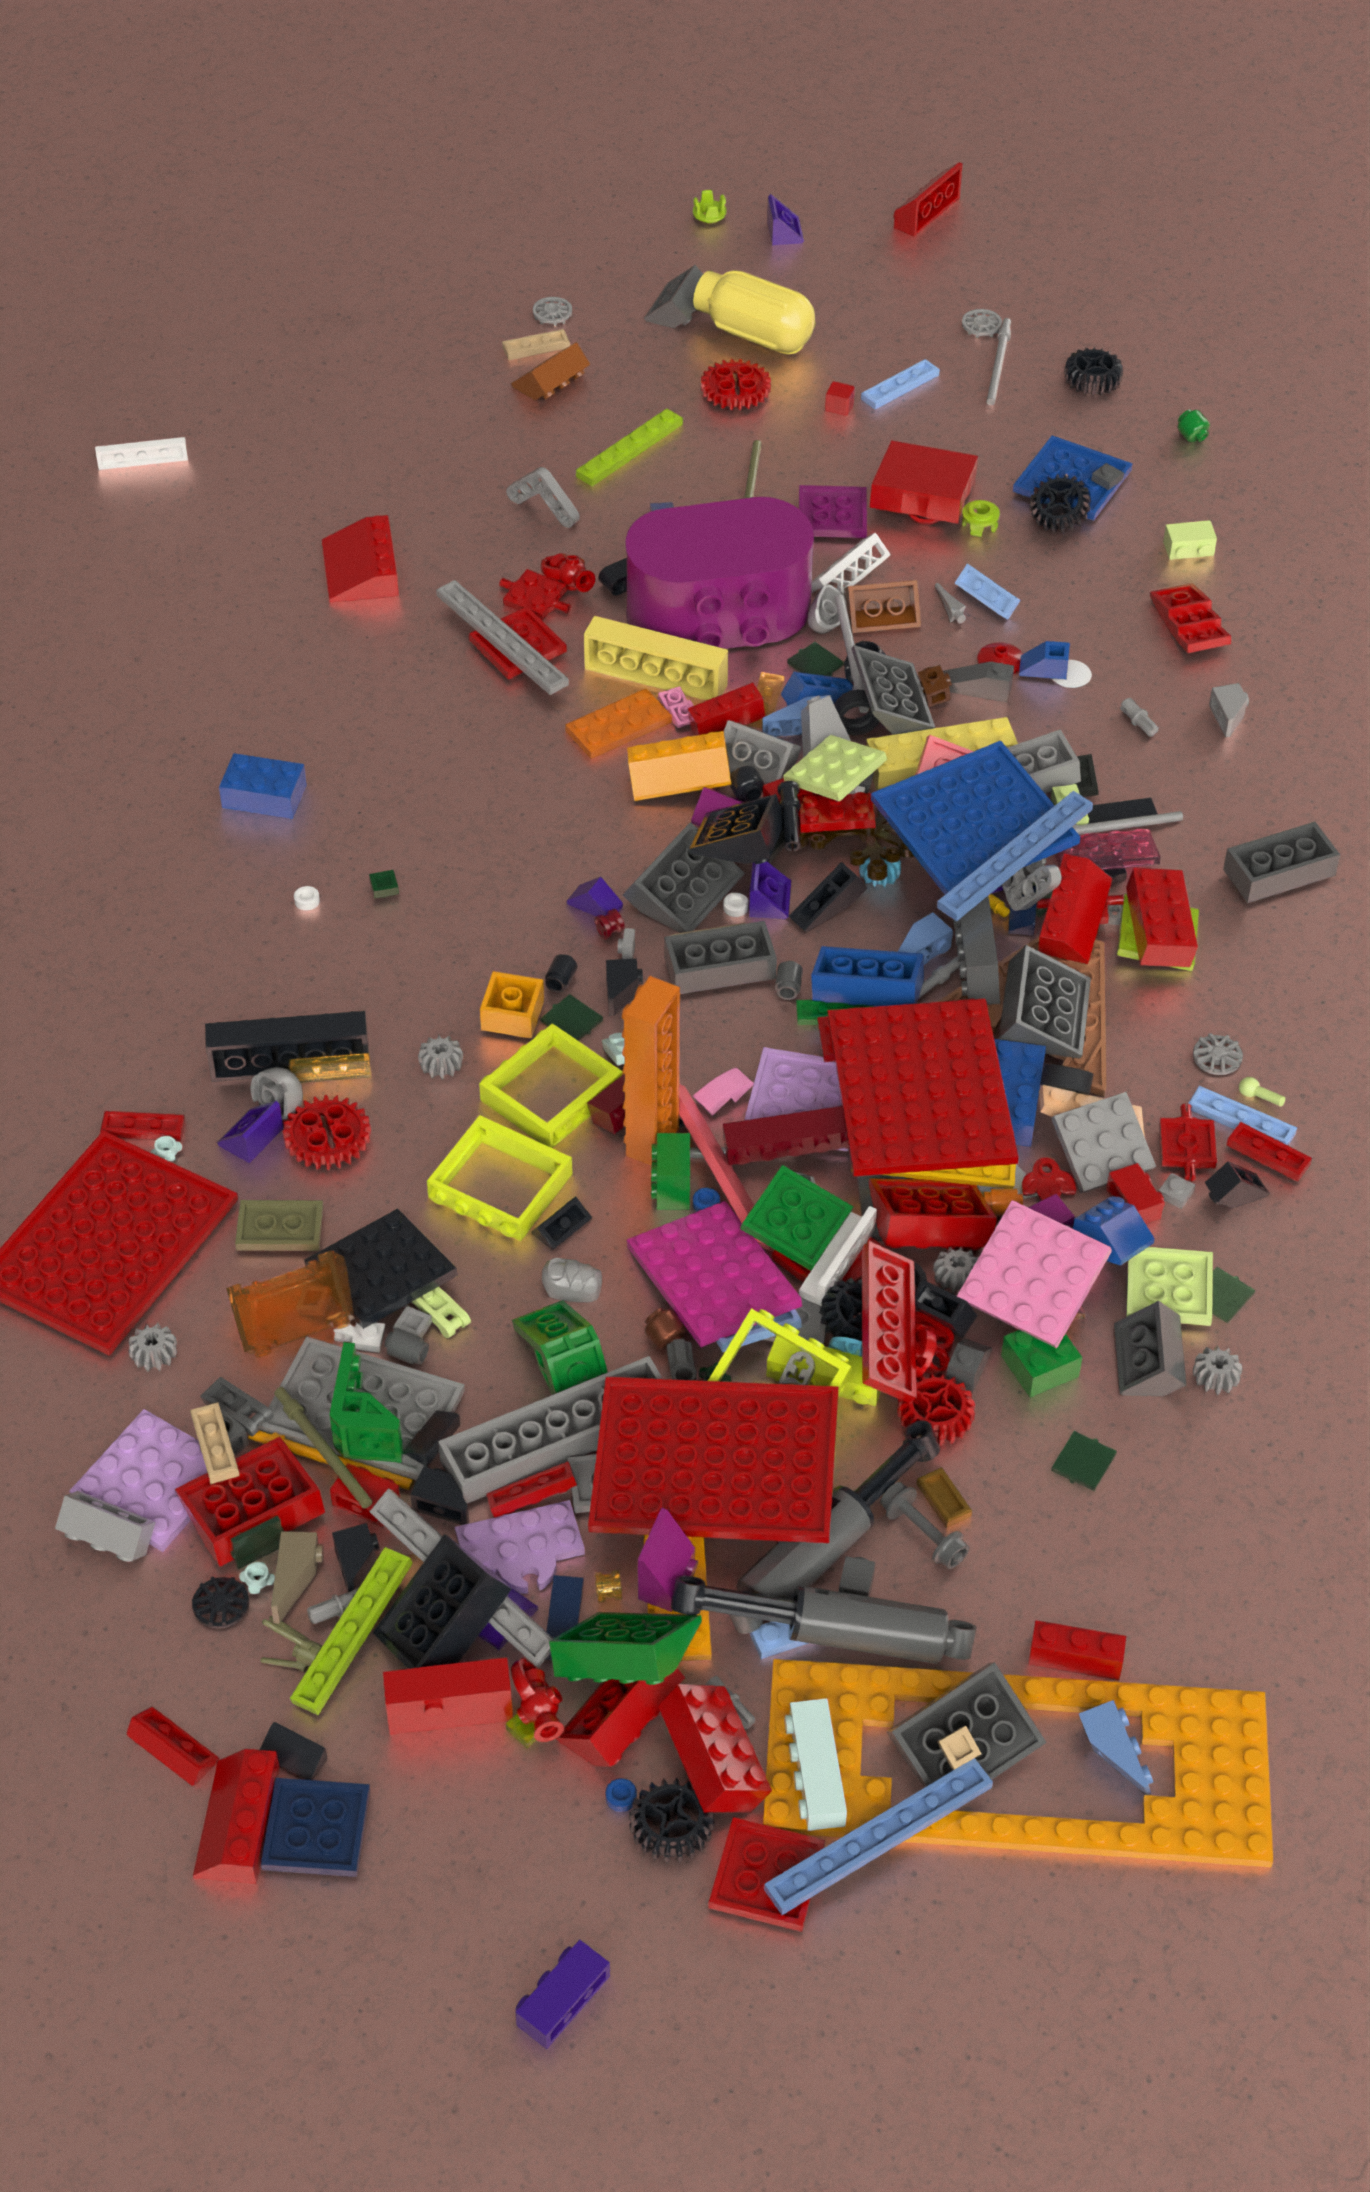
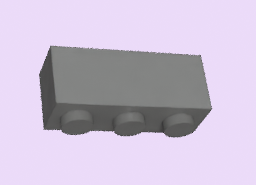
M76 1491L64 1496L55 1529L64 1532L65 1537L69 1539L86 1541L91 1543L90 1546L93 1549L99 1551L108 1550L115 1553L118 1559L132 1562L146 1555L156 1522L83 1492Z

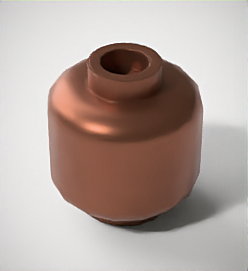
M658 1308L645 1320L647 1324L645 1334L660 1350L667 1349V1344H670L675 1339H684L683 1335L686 1332V1327L672 1309L664 1310L663 1308Z

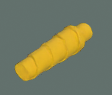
M992 893L989 894L990 909L995 914H1000L1003 918L1007 917L1010 909Z

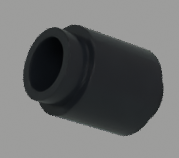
M559 954L554 957L545 975V984L551 991L561 993L569 987L578 968L576 961L571 956Z

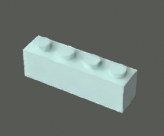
M818 1699L791 1702L790 1714L785 1715L784 1720L786 1734H792L793 1743H789L791 1762H797L798 1771H794V1784L796 1791L801 1790L803 1800H798L800 1819H806L808 1831L846 1827L847 1809L828 1700Z

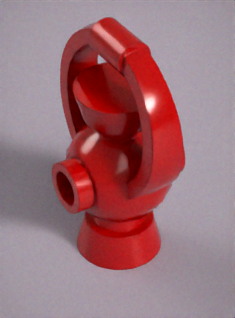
M559 553L548 556L541 561V572L549 578L561 580L562 583L566 584L567 590L588 592L595 584V574L590 570H586L585 561L577 555Z
M520 1658L511 1666V1676L514 1685L522 1698L521 1707L517 1709V1714L525 1725L529 1723L534 1724V1738L537 1741H552L558 1738L564 1731L563 1724L556 1716L559 1703L563 1701V1698L555 1686H549L545 1680V1672L543 1670L537 1669L535 1665L525 1658Z

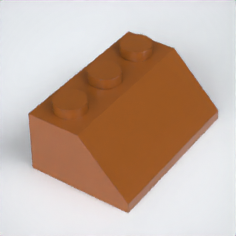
M576 342L512 382L511 385L533 400L542 396L545 400L555 394L554 388L557 386L560 390L570 384L569 378L573 377L575 380L585 374L583 369L588 367L590 363Z
M917 580L856 585L844 588L847 600L846 608L852 633L921 627Z

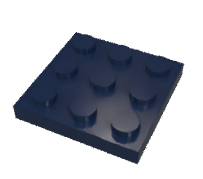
M276 1778L261 1860L262 1870L357 1877L370 1797V1784Z

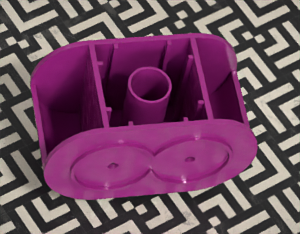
M751 497L672 507L648 512L639 517L629 528L625 541L627 554L626 618L629 625L728 649L743 646L757 647L766 643L782 641L797 633L806 624L811 606L814 531L806 515L794 505L772 497Z

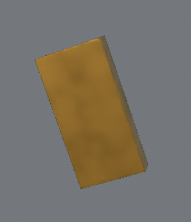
M942 1467L917 1478L916 1485L946 1528L972 1516V1509Z

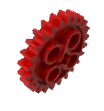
M731 358L728 363L722 360L721 365L715 362L714 367L708 366V371H704L703 376H701V391L703 392V397H707L708 402L713 401L714 406L721 404V409L729 406L730 410L737 407L740 411L743 406L750 409L751 404L757 407L758 402L764 403V398H768L771 392V377H769V372H764V367L758 368V363L751 365V360L743 363L742 359L735 362ZM733 374H736L737 378V390L739 391L738 395L735 391V379L733 378Z
M324 1095L322 1101H319L315 1096L313 1097L314 1103L311 1104L304 1100V1108L297 1106L295 1114H288L289 1121H284L283 1137L285 1148L289 1149V1155H295L296 1162L305 1160V1167L315 1163L316 1170L322 1164L326 1165L327 1170H330L331 1164L341 1168L342 1161L350 1165L351 1156L359 1159V1151H366V1143H370L371 1125L369 1116H365L364 1108L358 1109L357 1102L349 1105V1098L347 1097L342 1102L339 1101L338 1095L333 1100H329L328 1096ZM320 1116H323L326 1121L328 1134L332 1137L334 1148H331L329 1145L326 1130L322 1125Z

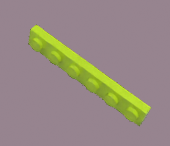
M666 408L576 469V477L593 487L682 426L683 417Z
M387 1547L383 1549L291 1695L290 1700L294 1705L319 1715L412 1566L411 1558Z

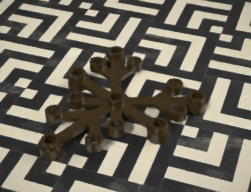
M878 809V818L875 819L876 828L801 833L799 826L800 848L806 847L809 844V839L811 840V847L819 850L823 849L827 843L836 837L859 835L860 840L867 843V847L862 851H852L850 853V863L854 866H860L870 857V863L867 865V876L874 881L883 880L888 876L887 864L880 857L891 863L898 862L901 857H915L900 837L888 833L895 832L890 824H886L888 823ZM877 839L898 846V848H882L877 845Z

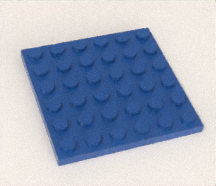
M1002 741L871 793L873 804L944 895L1055 806ZM1071 827L1025 866L1080 844V835Z

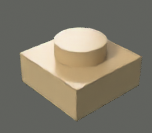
M966 1726L937 1741L952 1770L981 1755Z

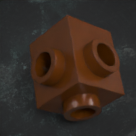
M941 665L927 667L918 672V678L928 707L951 700L949 687L952 686L948 672L943 673Z

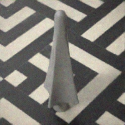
M936 583L935 588L943 601L950 623L954 620H957L958 623H963L966 620L963 614L966 606L951 596L939 583Z

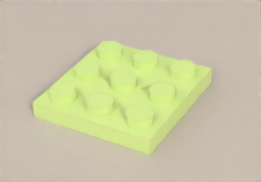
M830 735L787 771L783 777L784 781L798 783L801 789L841 801L887 761V757L884 751Z
M1148 1247L1128 1260L1126 1317L1160 1301L1180 1315V1322L1182 1324L1211 1326L1213 1252Z

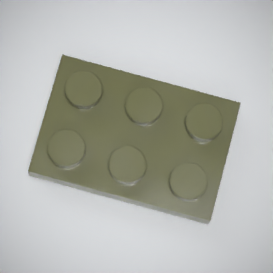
M240 1200L235 1241L236 1250L319 1251L324 1209L323 1200Z

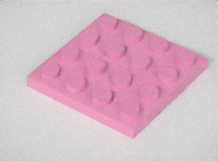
M1012 1200L957 1297L966 1300L970 1306L1057 1348L1106 1263L1112 1249L1091 1237Z

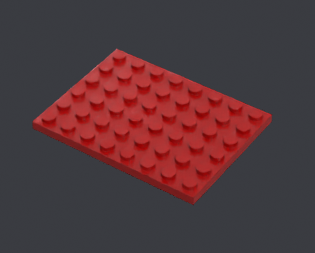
M986 998L828 1010V1022L853 1177L1018 1164L1019 1156Z
M102 1131L0 1248V1302L110 1356L238 1201V1194L108 1132Z
M606 1377L588 1522L589 1532L649 1535L661 1508L668 1510L687 1537L829 1543L839 1387Z

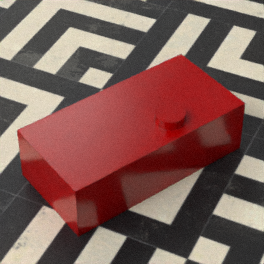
M507 1657L383 1672L390 1735L513 1721Z

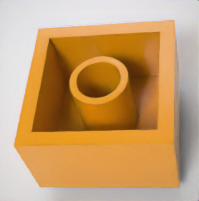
M493 971L480 1007L481 1030L532 1039L544 1003L543 979Z

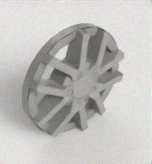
M560 297L542 298L533 305V315L535 320L540 321V324L551 323L554 326H557V323L560 322L565 324V320L572 317V305Z
M987 309L971 310L962 318V327L968 332V335L974 334L976 338H979V336L993 337V334H998L1002 326L1001 317Z
M1210 1033L1204 1038L1200 1037L1199 1041L1195 1044L1193 1059L1197 1066L1207 1073L1226 1075L1240 1067L1243 1053L1238 1045L1239 1042L1230 1039L1229 1035L1220 1036ZM1210 1062L1211 1067L1206 1066L1204 1063ZM1225 1064L1230 1065L1231 1067L1225 1069ZM1214 1065H1220L1221 1069H1214Z

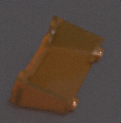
M328 1251L318 1255L319 1262L312 1260L309 1262L310 1265L263 1282L254 1281L252 1285L246 1286L243 1289L241 1284L226 1288L244 1352L255 1354L256 1358L271 1354V1349L332 1327L337 1330L351 1325L350 1320L355 1317L344 1256Z

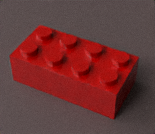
M1133 868L1126 886L1140 965L1191 967L1198 944L1183 870Z
M678 1684L658 1707L703 1812L751 1813L772 1792V1789L726 1687Z

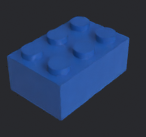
M233 753L219 785L222 808L293 819L307 786L305 766L301 763Z

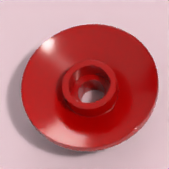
M995 642L987 644L980 649L977 662L978 664L996 662L1014 666L1013 674L1020 671V660L1023 653L1012 644Z

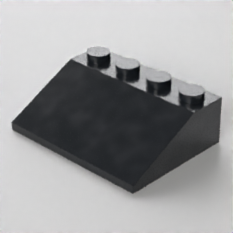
M774 794L707 812L689 848L690 853L743 864L753 862L761 864L768 861L784 826L783 812L777 795Z
M444 1534L373 1631V1634L408 1669L459 1663L480 1632L486 1627L496 1610L504 1602L512 1588L449 1536Z

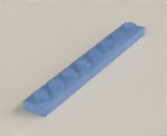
M1072 791L937 901V908L955 921H958L1091 812L1093 803L1077 792Z
M974 1758L764 1884V1891L781 1915L988 1791L992 1788L993 1781Z

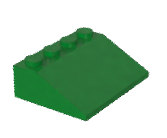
M597 1612L549 1641L554 1676L567 1677L568 1681L593 1678L594 1682L618 1679L620 1683L624 1684L637 1680L645 1681L649 1685L662 1683L664 1678L673 1673L678 1667L702 1622L701 1615Z

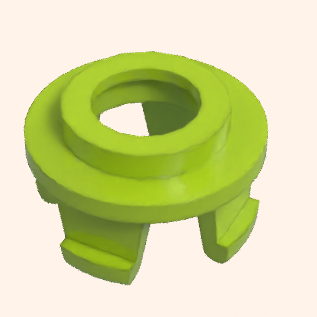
M703 190L700 202H698L697 197H694L693 216L699 221L714 223L726 216V207L724 205L726 204V198L723 194L720 195L719 202L714 201L712 190Z
M971 501L963 507L962 526L965 527L969 523L970 535L975 537H981L984 527L991 526V532L994 533L998 527L999 508L989 501Z

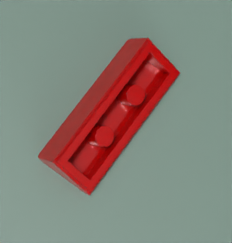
M150 1707L131 1717L127 1736L192 1786L197 1784L220 1759L154 1707Z

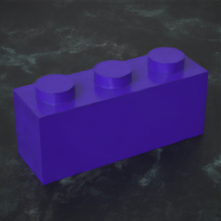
M580 1939L573 1947L568 1946L562 1952L558 1959L559 1963L552 1971L547 1970L538 1980L537 1988L530 1996L528 1994L523 1996L515 2008L516 2025L545 2049L549 2048L610 1977V1962Z

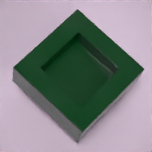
M394 870L369 874L374 899L399 894Z

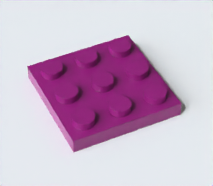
M799 485V510L809 519L813 527L814 537H867V487Z

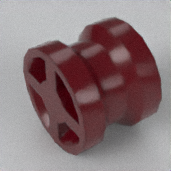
M615 908L609 910L606 915L600 914L594 918L596 929L605 940L611 938L613 933L619 934L625 930L622 916Z

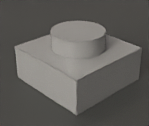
M625 928L623 938L618 939L617 952L622 954V959H633L635 929Z
M1171 1173L1159 1189V1192L1163 1195L1164 1201L1182 1209L1193 1194L1196 1184Z
M406 1306L394 1324L393 1329L395 1331L397 1328L423 1337L432 1324V1316Z

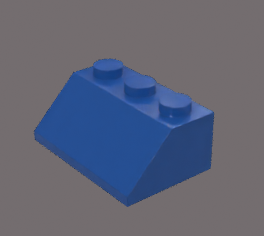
M1109 1197L1074 1219L1073 1229L1111 1247L1112 1252L1107 1261L1120 1266L1154 1244L1155 1238L1135 1206L1125 1203V1200L1120 1197Z

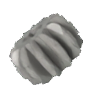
M438 1035L437 1039L428 1037L427 1043H421L418 1061L423 1073H429L431 1078L440 1075L443 1080L447 1074L453 1077L455 1071H459L462 1066L463 1051L458 1041H452L450 1035L445 1039L441 1038L440 1035Z
M949 1247L947 1253L940 1251L938 1259L934 1262L935 1281L941 1283L943 1290L951 1288L954 1294L956 1290H961L978 1258L973 1257L972 1250L963 1252L962 1247L958 1251H954L951 1247Z
M158 1323L154 1327H149L145 1324L144 1330L135 1329V1336L129 1337L128 1351L130 1358L134 1360L137 1368L144 1366L147 1372H149L152 1367H156L160 1371L162 1364L170 1366L171 1358H175L177 1354V1340L174 1334H171L168 1326L161 1329Z
M1218 1345L1214 1348V1351L1206 1347L1203 1350V1354L1198 1353V1356H1196L1193 1367V1376L1196 1377L1197 1385H1205L1206 1392L1213 1389L1217 1395L1221 1392V1389L1229 1393L1232 1387H1237L1239 1384L1240 1375L1243 1370L1242 1364L1239 1363L1238 1355H1230L1229 1348L1222 1351Z

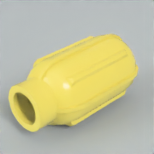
M734 270L723 275L707 271L700 278L694 292L693 303L695 309L711 315V319L717 328L783 354L789 355L799 352L810 339L816 325L814 308L804 295L743 271Z

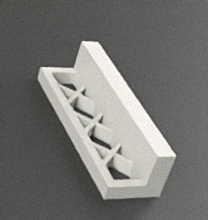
M185 437L95 447L99 470L188 460Z
M876 532L862 539L812 580L811 593L822 589L823 586L831 581L837 583V589L844 594V588L857 584L887 559L891 554ZM874 545L882 555L879 558L872 556V546ZM858 558L866 560L865 570L858 568ZM844 570L852 572L851 581L843 579Z
M869 1206L862 1217L852 1212L849 1214L800 1287V1297L822 1306V1298L827 1294L829 1288L843 1279L861 1252L862 1246L874 1232L877 1209Z

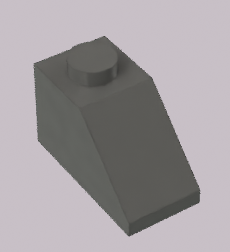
M966 1338L959 1342L948 1364L946 1379L950 1380L955 1376L956 1384L964 1383L965 1391H971L973 1394L991 1354L992 1347Z

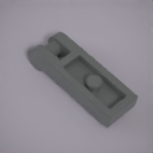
M222 1377L218 1378L200 1395L206 1405L218 1402L220 1410L224 1409L246 1428V1432L252 1437L259 1431V1426L262 1423H268L274 1417V1414L267 1406ZM256 1413L251 1419L248 1418L251 1414Z

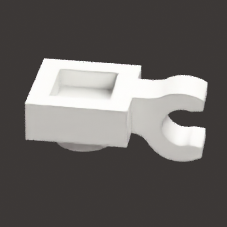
M336 1320L333 1329L335 1332L334 1340L355 1343L356 1350L380 1353L385 1333V1324L375 1322L363 1329L357 1322L354 1327L346 1321Z

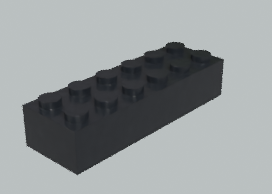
M365 1011L205 1023L206 1053L211 1082L252 1079L261 1071L274 1067L288 1069L294 1075L370 1069Z

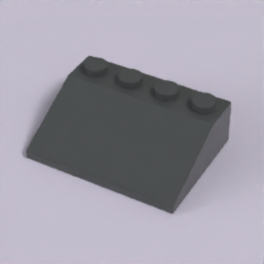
M853 645L851 649L872 714L893 735L934 729L935 725L914 664Z
M691 822L623 894L641 913L680 933L694 931L745 874L733 861L691 854L689 848L698 831Z
M1025 945L1008 964L999 1039L1046 1046L1045 1054L1080 1059L1083 1056L1091 978Z
M995 1662L986 1664L886 1731L924 1787L953 1771L937 1741L963 1726L967 1727L981 1752V1755L975 1758L991 1780L1047 1743Z

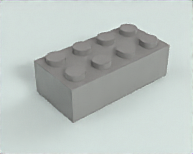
M1061 729L1007 747L1045 794L1052 792V787L1081 782L1079 759Z

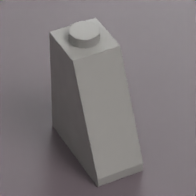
M819 695L807 701L808 705L801 710L803 758L830 735L851 741L830 695L822 699Z

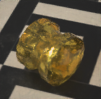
M612 1570L610 1574L605 1575L601 1572L594 1573L598 1603L605 1602L609 1598H613L616 1601L622 1600L619 1570Z

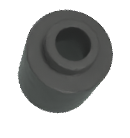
M785 961L779 964L775 990L780 998L792 1000L800 993L803 968L800 964L794 961Z
M400 1328L390 1332L385 1340L388 1355L412 1365L415 1363L422 1364L429 1351V1344L424 1342L422 1337Z

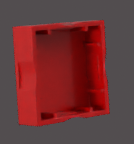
M891 440L871 485L869 508L914 514L958 524L965 505V499L970 495L976 480L978 456Z

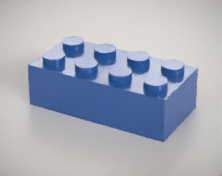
M821 946L811 974L812 1000L825 1003H847L849 1005H873L875 1007L917 1004L924 982V954Z
M994 1039L1016 1145L1031 1147L1046 1046Z

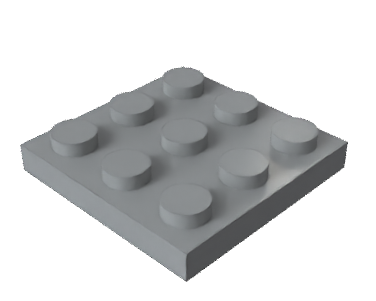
M1127 1092L1055 1115L1051 1118L1080 1193L1107 1185L1108 1175L1112 1171L1136 1163L1140 1165L1144 1172L1156 1167Z

